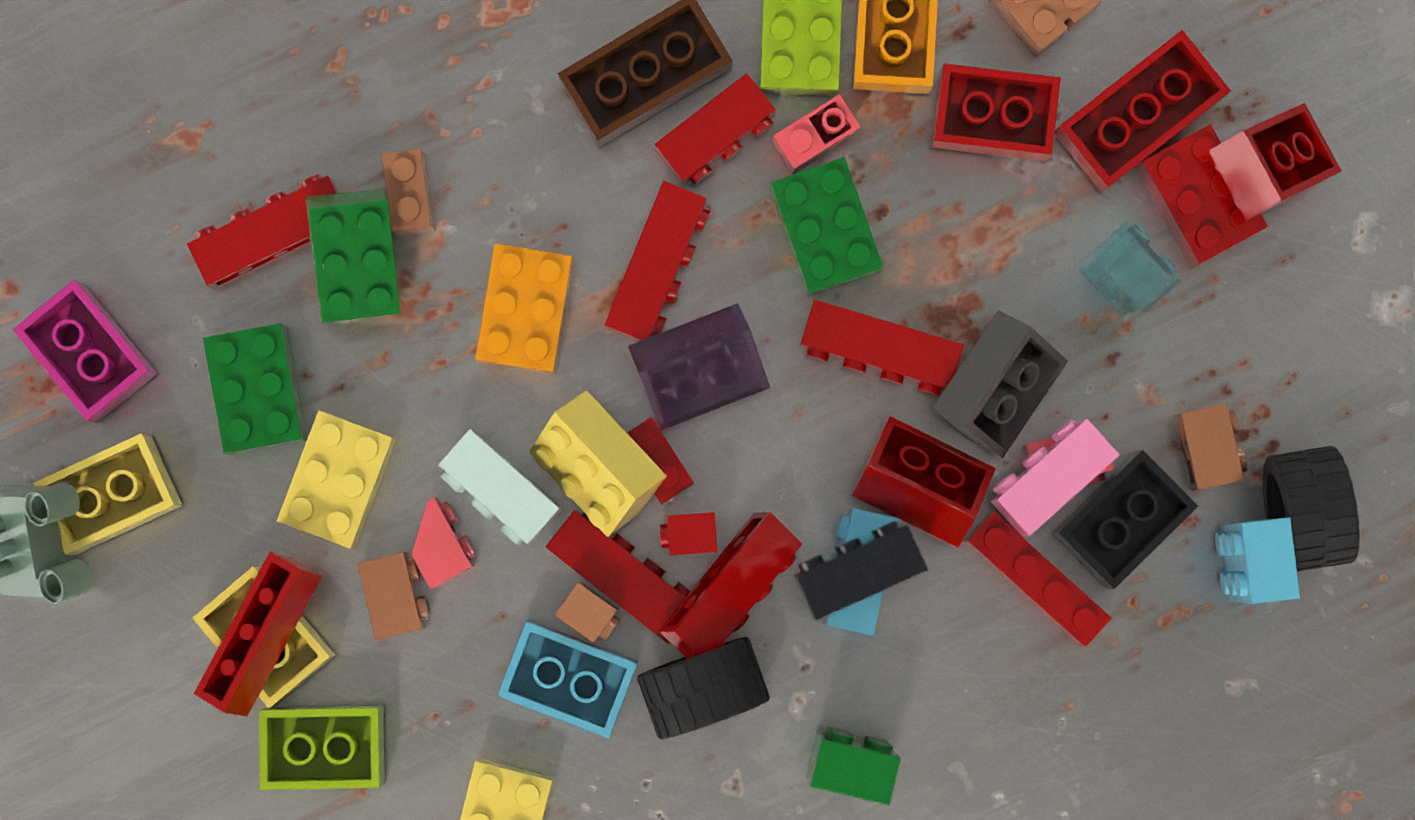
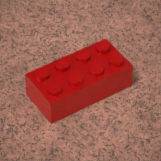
M1181 30L1062 123L1055 130L1054 134L1098 190L1103 193L1223 99L1231 90L1186 33Z

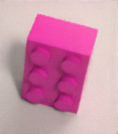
M72 280L12 329L86 421L98 423L158 374L87 286L77 280Z

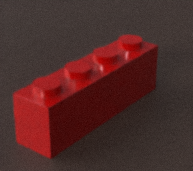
M320 174L311 176L299 183L301 187L299 190L288 195L285 191L278 192L264 200L265 206L253 212L250 208L243 209L229 217L230 223L216 229L215 225L196 232L194 234L195 240L187 243V246L206 285L214 290L311 243L306 197L339 193L334 181L328 175L323 178Z
M663 180L604 326L606 329L648 346L651 338L659 340L667 318L661 316L666 301L674 303L682 283L675 279L681 266L689 267L696 246L690 244L695 230L703 232L711 210L705 208L707 203L706 197Z
M814 299L799 347L807 349L805 354L807 357L828 362L829 356L844 360L842 367L860 373H865L866 368L874 369L881 372L880 378L902 385L903 380L907 379L919 383L917 390L940 396L941 390L947 387L957 372L964 344Z
M574 510L545 548L669 645L670 642L659 630L690 593V590L680 582L674 587L661 578L665 574V570L648 557L642 563L631 554L635 547L618 533L613 538L607 537L598 527L590 522L585 512L581 515Z
M771 512L753 513L660 628L659 632L687 659L724 646V642L730 634L738 631L749 618L748 612L756 602L762 601L773 588L771 583L777 575L786 571L795 562V553L802 543Z
M989 512L964 540L969 547L1079 646L1086 647L1112 619L995 512Z
M269 551L193 694L223 713L247 717L317 588L322 575L294 558Z

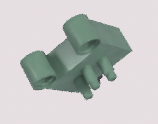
M63 481L47 487L0 485V595L44 598L49 603L57 604L87 593L92 589L93 575L87 563L81 559L65 562L58 520L75 515L79 509L78 494L70 483Z

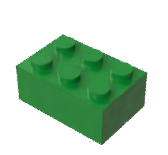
M845 157L770 182L769 189L807 297L872 276L883 270L881 258Z
M385 189L306 197L321 323L400 314L388 200Z
M278 323L204 337L203 342L223 453L237 455L306 442L308 438L287 326Z
M828 726L826 733L817 731L806 775L810 787L890 805L901 759L893 750L891 743L884 739L866 735L864 742L853 740L854 737L849 731Z

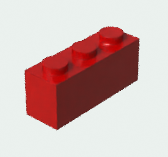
M746 73L655 143V150L683 186L690 181L696 185L712 172L709 166L721 157L724 161H727L743 148L740 142L746 137L753 134L757 138L774 124L771 118L775 116L776 109L748 73Z

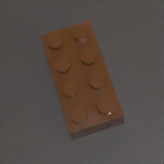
M680 0L557 73L594 140L601 147L732 69V59L696 0Z

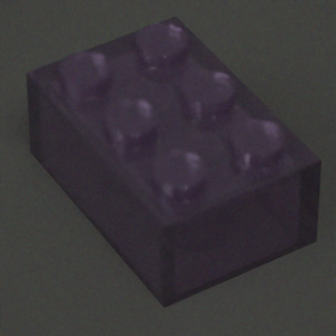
M738 303L628 346L661 431L770 388L751 330Z

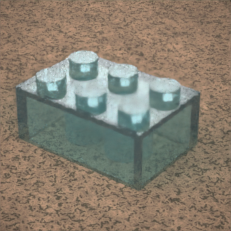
M1126 221L1100 242L1075 267L1128 323L1145 314L1181 280L1175 275L1178 272L1176 265L1165 254L1158 256L1148 245L1151 239L1147 233L1137 224L1131 227Z

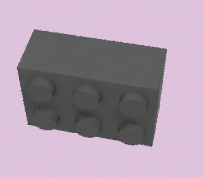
M998 310L990 323L985 327L970 353L964 358L954 377L942 391L933 409L970 440L1004 458L1068 360L1032 327Z

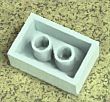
M471 429L438 464L445 471L441 478L457 492L462 493L466 489L475 497L470 504L487 519H492L495 515L501 520L504 525L500 530L517 545H521L523 541L526 544L532 545L563 511L557 503L478 433Z

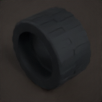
M1326 446L1268 456L1263 465L1262 474L1266 518H1290L1297 572L1353 563L1358 556L1360 546L1359 516L1349 470L1339 450L1334 446Z
M748 637L725 642L724 646L689 659L682 657L638 675L637 681L659 739H668L715 724L769 701L770 695Z

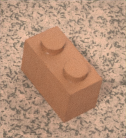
M421 149L382 154L392 232L397 237L435 232L426 157Z
M1227 403L1175 415L1191 491L1244 480L1243 472L1247 471V461L1243 449H1237L1234 434L1239 433L1238 421L1233 410L1229 411Z
M407 552L357 563L375 640L425 628L424 620L430 618L428 606L424 596L418 597L415 582L420 581V573L413 558L409 559Z
M578 582L555 614L556 617L593 643L599 637L604 640L608 639L620 622V619L614 616L619 608L582 582Z

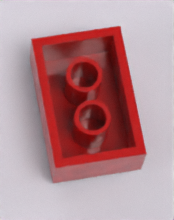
M944 63L939 74L931 148L1046 162L1052 156L1061 77Z
M1305 103L1249 127L1209 150L1216 170L1223 176L1233 195L1235 205L1241 210L1246 220L1342 172Z
M1211 124L1145 159L1135 167L1191 269L1268 227L1262 214L1246 220L1241 210L1235 205L1233 195L1223 176L1216 170L1214 160L1209 152L1210 149L1221 144Z
M890 416L870 453L851 496L959 548L977 517L996 468Z

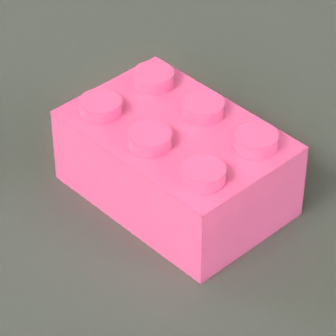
M1074 419L1070 422L1068 421L1051 436L1056 443L1048 450L1044 446L1035 450L1022 462L1026 469L1018 477L1014 473L1009 474L992 489L997 496L990 502L1022 537L1030 536L1120 455L1088 419L1078 423Z

